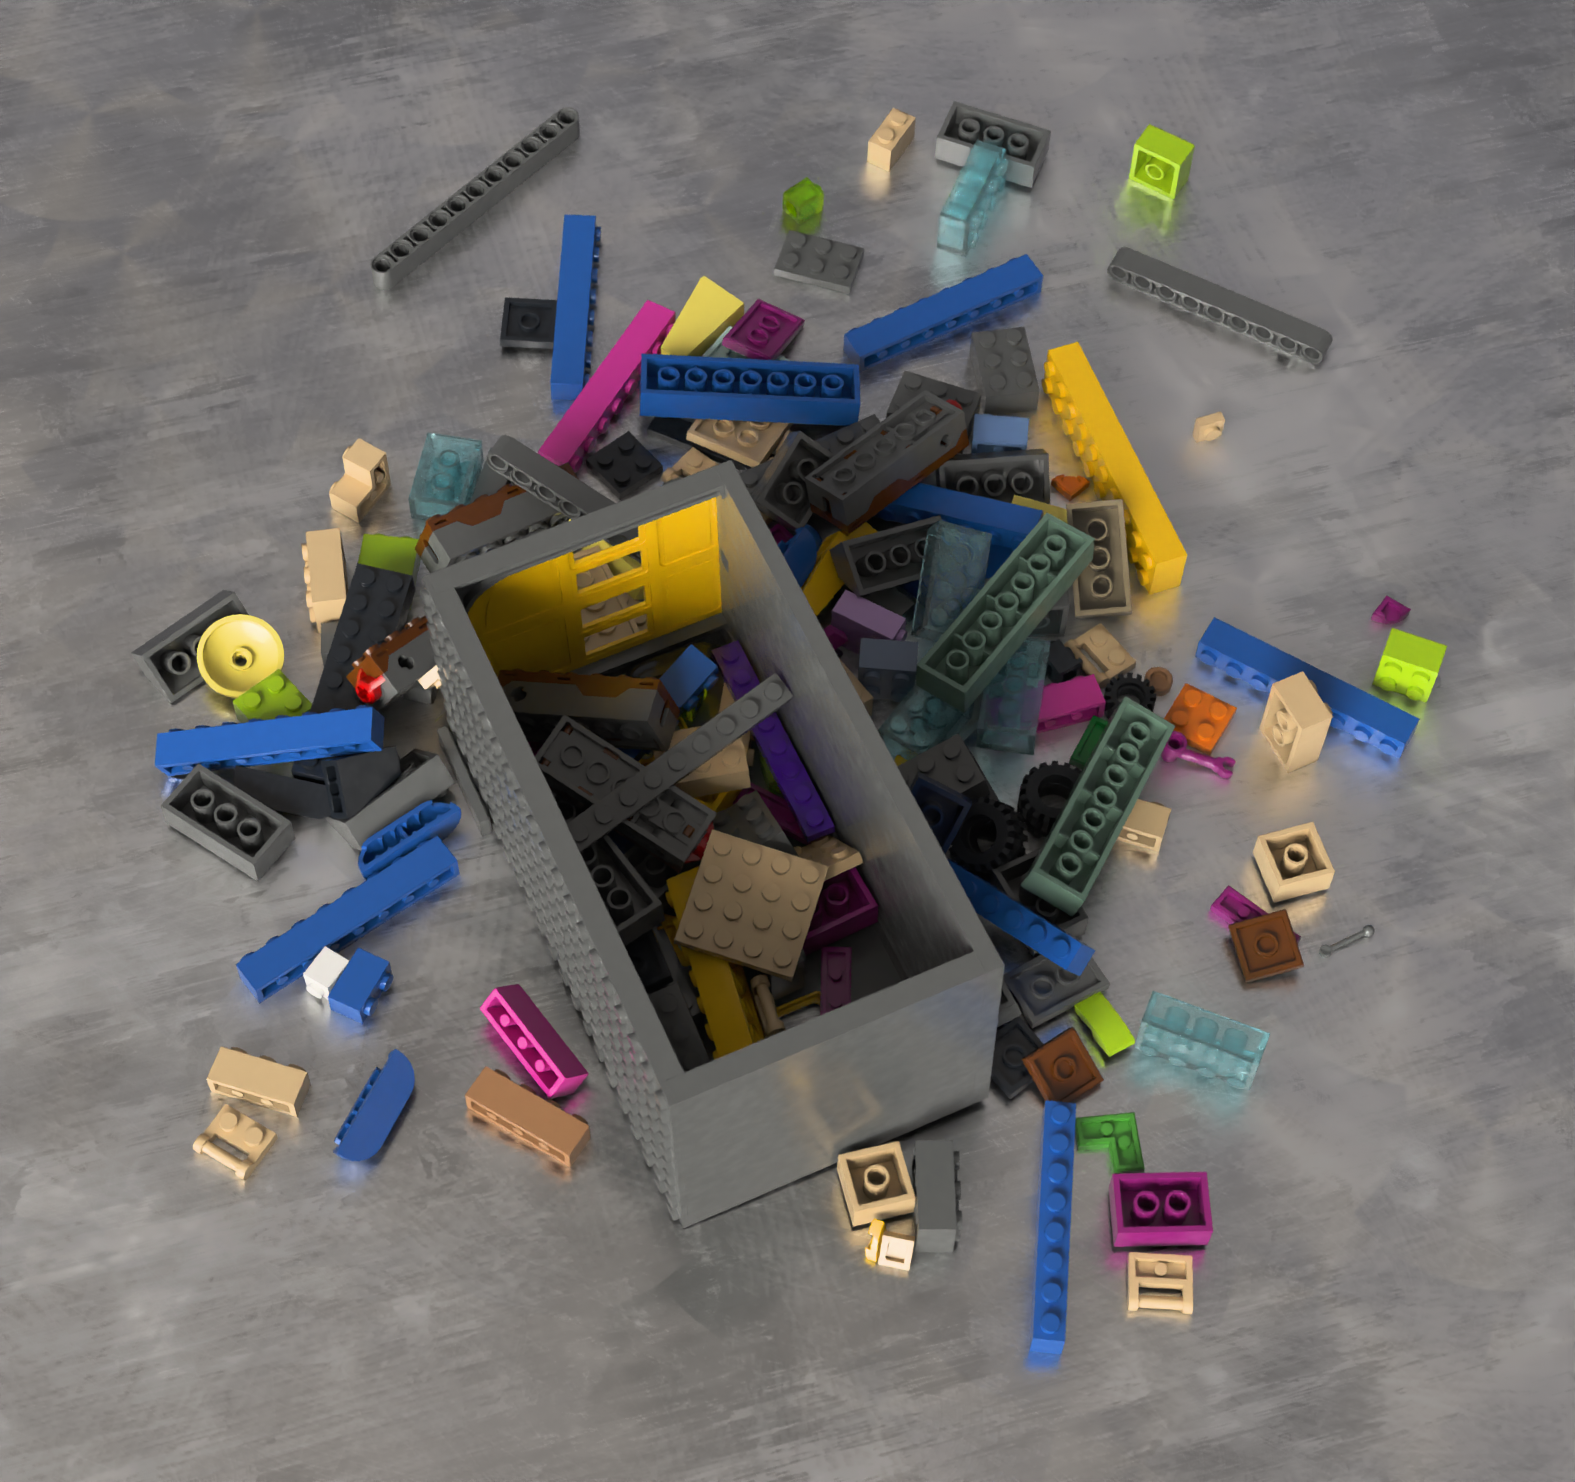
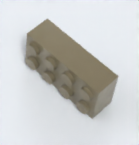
M1123 499L1066 504L1068 524L1095 538L1093 560L1073 582L1076 619L1132 614Z

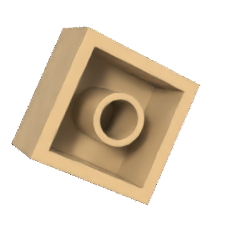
M1313 822L1257 837L1253 855L1274 903L1325 890L1330 887L1335 871Z
M899 1141L838 1155L837 1171L853 1226L870 1223L874 1218L882 1220L914 1212L916 1198Z

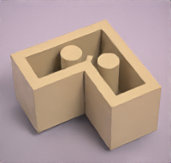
M360 438L344 451L342 458L345 474L339 481L333 483L329 491L332 509L358 523L391 485L386 452Z

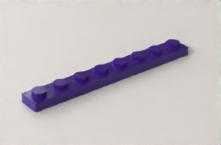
M738 640L711 650L712 658L718 666V670L735 702L760 684ZM774 712L752 728L750 732L808 843L835 832V826L776 712Z

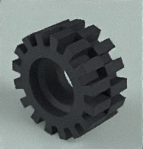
M1123 673L1118 674L1117 679L1113 677L1110 680V684H1107L1104 693L1106 717L1110 719L1112 713L1120 704L1119 696L1124 694L1136 696L1140 700L1141 706L1153 712L1156 694H1154V686L1149 687L1150 681L1146 678L1142 682V675L1137 674L1136 678H1132L1133 673H1127V678H1124Z

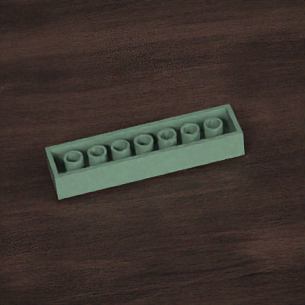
M1046 513L916 665V686L965 713L1093 560L1095 538Z
M1126 696L1112 713L1021 883V887L1070 916L1076 913L1085 902L1175 725Z

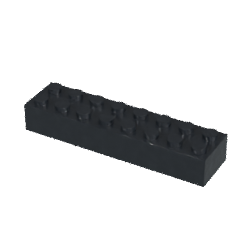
M357 563L310 712L319 714L327 713L335 708L351 710L356 709L360 705H367L360 700L355 688L346 676L354 669L352 663L362 657L366 650L376 643L380 645L385 642L384 639L394 631L399 630L400 632L404 629L416 591L412 575ZM339 756L294 761L291 769L293 778L325 785L321 761Z

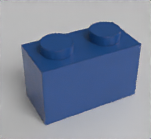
M357 948L328 995L330 1009L363 1024L367 1016H372L376 1011L378 998L383 991L386 992L392 984L394 976L392 975L390 962Z

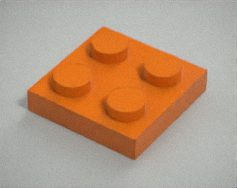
M1185 683L1164 719L1175 725L1173 731L1180 732L1186 737L1187 745L1210 756L1233 719L1237 708Z

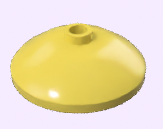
M231 615L219 619L204 632L197 648V664L201 676L213 690L227 697L238 698L276 670L280 669L282 671L284 648L279 635L267 622L251 615ZM243 658L247 662L245 665L239 666L236 664V660Z

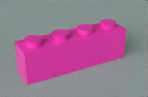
M1094 674L1085 677L1077 676L1069 681L1050 683L1039 689L1023 690L1016 695L996 697L986 702L984 718H987L985 721L995 745L1090 721L1093 715L1101 718L1104 715L1106 701Z
M520 984L496 987L480 1007L486 1018L549 1099L572 1095L588 1076L587 1070Z

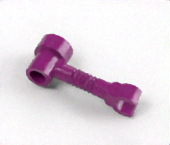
M1172 732L1161 753L1164 761L1171 763L1180 758L1210 768L1221 778H1231L1233 772L1224 769L1223 766L1233 768L1236 763L1233 758H1214L1187 749L1186 737L1180 732Z

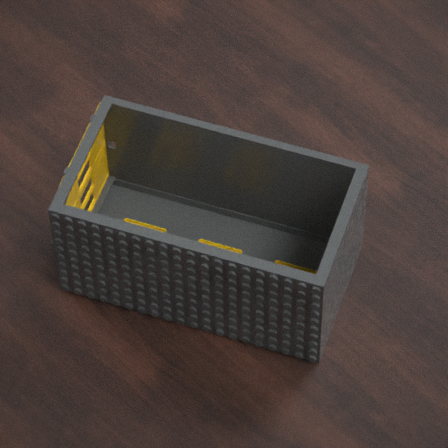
M732 460L682 479L681 477L663 483V486L544 531L530 533L522 536L520 540L422 576L424 589L420 590V594L425 605L423 609L429 622L427 627L432 638L430 642L435 653L433 656L438 668L437 675L441 683L440 689L445 699L443 704L448 714L446 718L451 729L450 732L456 745H459L462 752L460 754L467 769H470L471 778L477 791L481 793L486 811L492 817L494 832L498 840L502 839L504 843L503 850L509 864L513 862L516 870L514 871L516 880L520 888L524 887L527 893L525 898L531 912H536L539 930L542 936H547L550 943L548 944L550 954L554 961L558 960L561 967L559 972L565 986H570L573 993L571 994L573 1004L577 1011L581 1010L585 1030L588 1036L593 1035L597 1056L600 1062L605 1061L608 1069L606 1071L608 1080L612 1088L617 1087L620 1095L618 1097L620 1106L624 1114L629 1113L632 1121L630 1123L632 1132L636 1140L641 1139L644 1147L642 1149L644 1158L648 1166H653L656 1173L654 1178L661 1194L666 1193L669 1202L667 1207L674 1221L679 1219L684 1229L838 1162V1155L877 1146L988 1098L1005 965ZM638 527L639 537L574 561L573 551ZM640 551V567L578 590L577 574ZM643 586V602L582 625V609ZM646 614L647 629L586 652L585 637ZM738 640L760 683L776 673L794 695L791 701L776 711V714L835 826V832L828 835L859 851L863 863L855 866L878 905V922L825 946L852 947L851 1003L716 1060L713 1057V1051H716L714 1041H711L706 1033L705 1024L708 1023L706 1014H704V1027L699 1029V1033L711 1062L684 1073L497 677L500 670L518 668L531 672L546 670L551 673L564 674L565 672H574L579 675L598 673L604 676L618 677L619 675H625L633 665L640 661L696 641H712L720 646H724ZM720 672L717 674L719 679L715 685L708 691L704 689L697 696L699 698L697 708L699 707V709L696 711L695 706L690 712L685 710L678 717L680 730L702 726L719 714L725 683ZM752 741L751 749H755L753 766H748L750 782L785 799L755 741ZM641 758L639 763L646 767L651 758ZM786 835L793 848L806 846ZM664 913L665 920L655 927L697 998L700 996L698 987L695 988L689 976V971L692 970L691 963L686 960L678 945L674 944L677 930L673 918L677 916ZM821 949L806 956L807 961L804 962L807 974L804 975V987L774 1001L779 1018L811 1004H818L820 1006ZM743 966L751 990L750 980L757 975L754 969Z

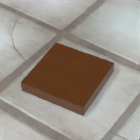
M1286 909L1228 925L1246 983L1304 967Z
M1069 1027L1022 1058L1043 1098L1048 1101L1070 1103L1104 1080L1074 1027Z

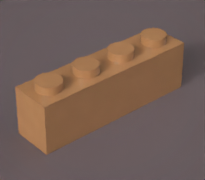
M485 1066L465 1094L467 1108L570 1168L591 1138L590 1126L583 1117L577 1114L570 1115L566 1113L557 1102L551 1099L544 1100L540 1098L531 1087L525 1084L518 1085L514 1083L505 1072L499 1069L494 1071Z

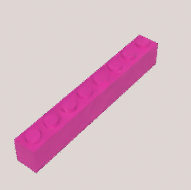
M650 300L646 301L538 450L539 455L558 466L568 462L575 473L580 469L587 452L591 453L593 451L597 438L601 433L604 434L607 431L612 417L620 413L627 396L635 392L640 380L642 354H661V346L676 322L674 311Z

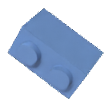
M974 414L971 454L1027 450L1029 418Z

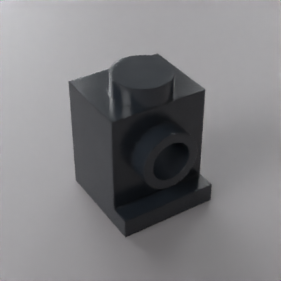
M1060 639L1056 641L1051 640L1042 646L1038 665L1052 683H1062L1081 675L1083 661L1080 657L1075 660L1072 650L1069 647H1065Z

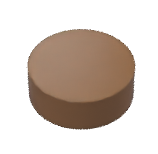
M1153 667L1146 672L1144 680L1147 678L1150 681L1149 687L1154 686V694L1156 696H1164L1169 693L1173 677L1167 669Z

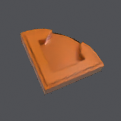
M1059 475L1051 479V486L1068 501H1072L1090 485L1088 479L1079 475L1077 477Z

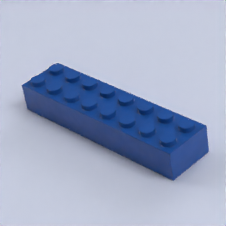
M642 354L639 416L848 426L858 422L861 405L859 364Z

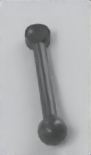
M1366 925L1362 931L1333 945H1322L1319 950L1320 956L1327 958L1331 955L1332 951L1365 935L1372 936L1375 932L1374 927Z

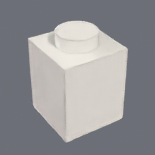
M324 947L303 973L307 986L306 989L317 998L324 997L328 1000L329 993L346 968L349 960Z

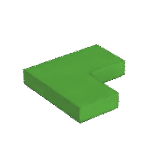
M1135 1112L1076 1118L1075 1139L1077 1151L1108 1148L1112 1174L1144 1173L1145 1167Z

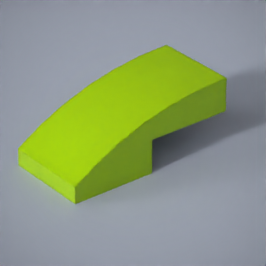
M1101 992L1075 1004L1076 1014L1092 1030L1093 1039L1109 1057L1135 1044V1039L1130 1030Z

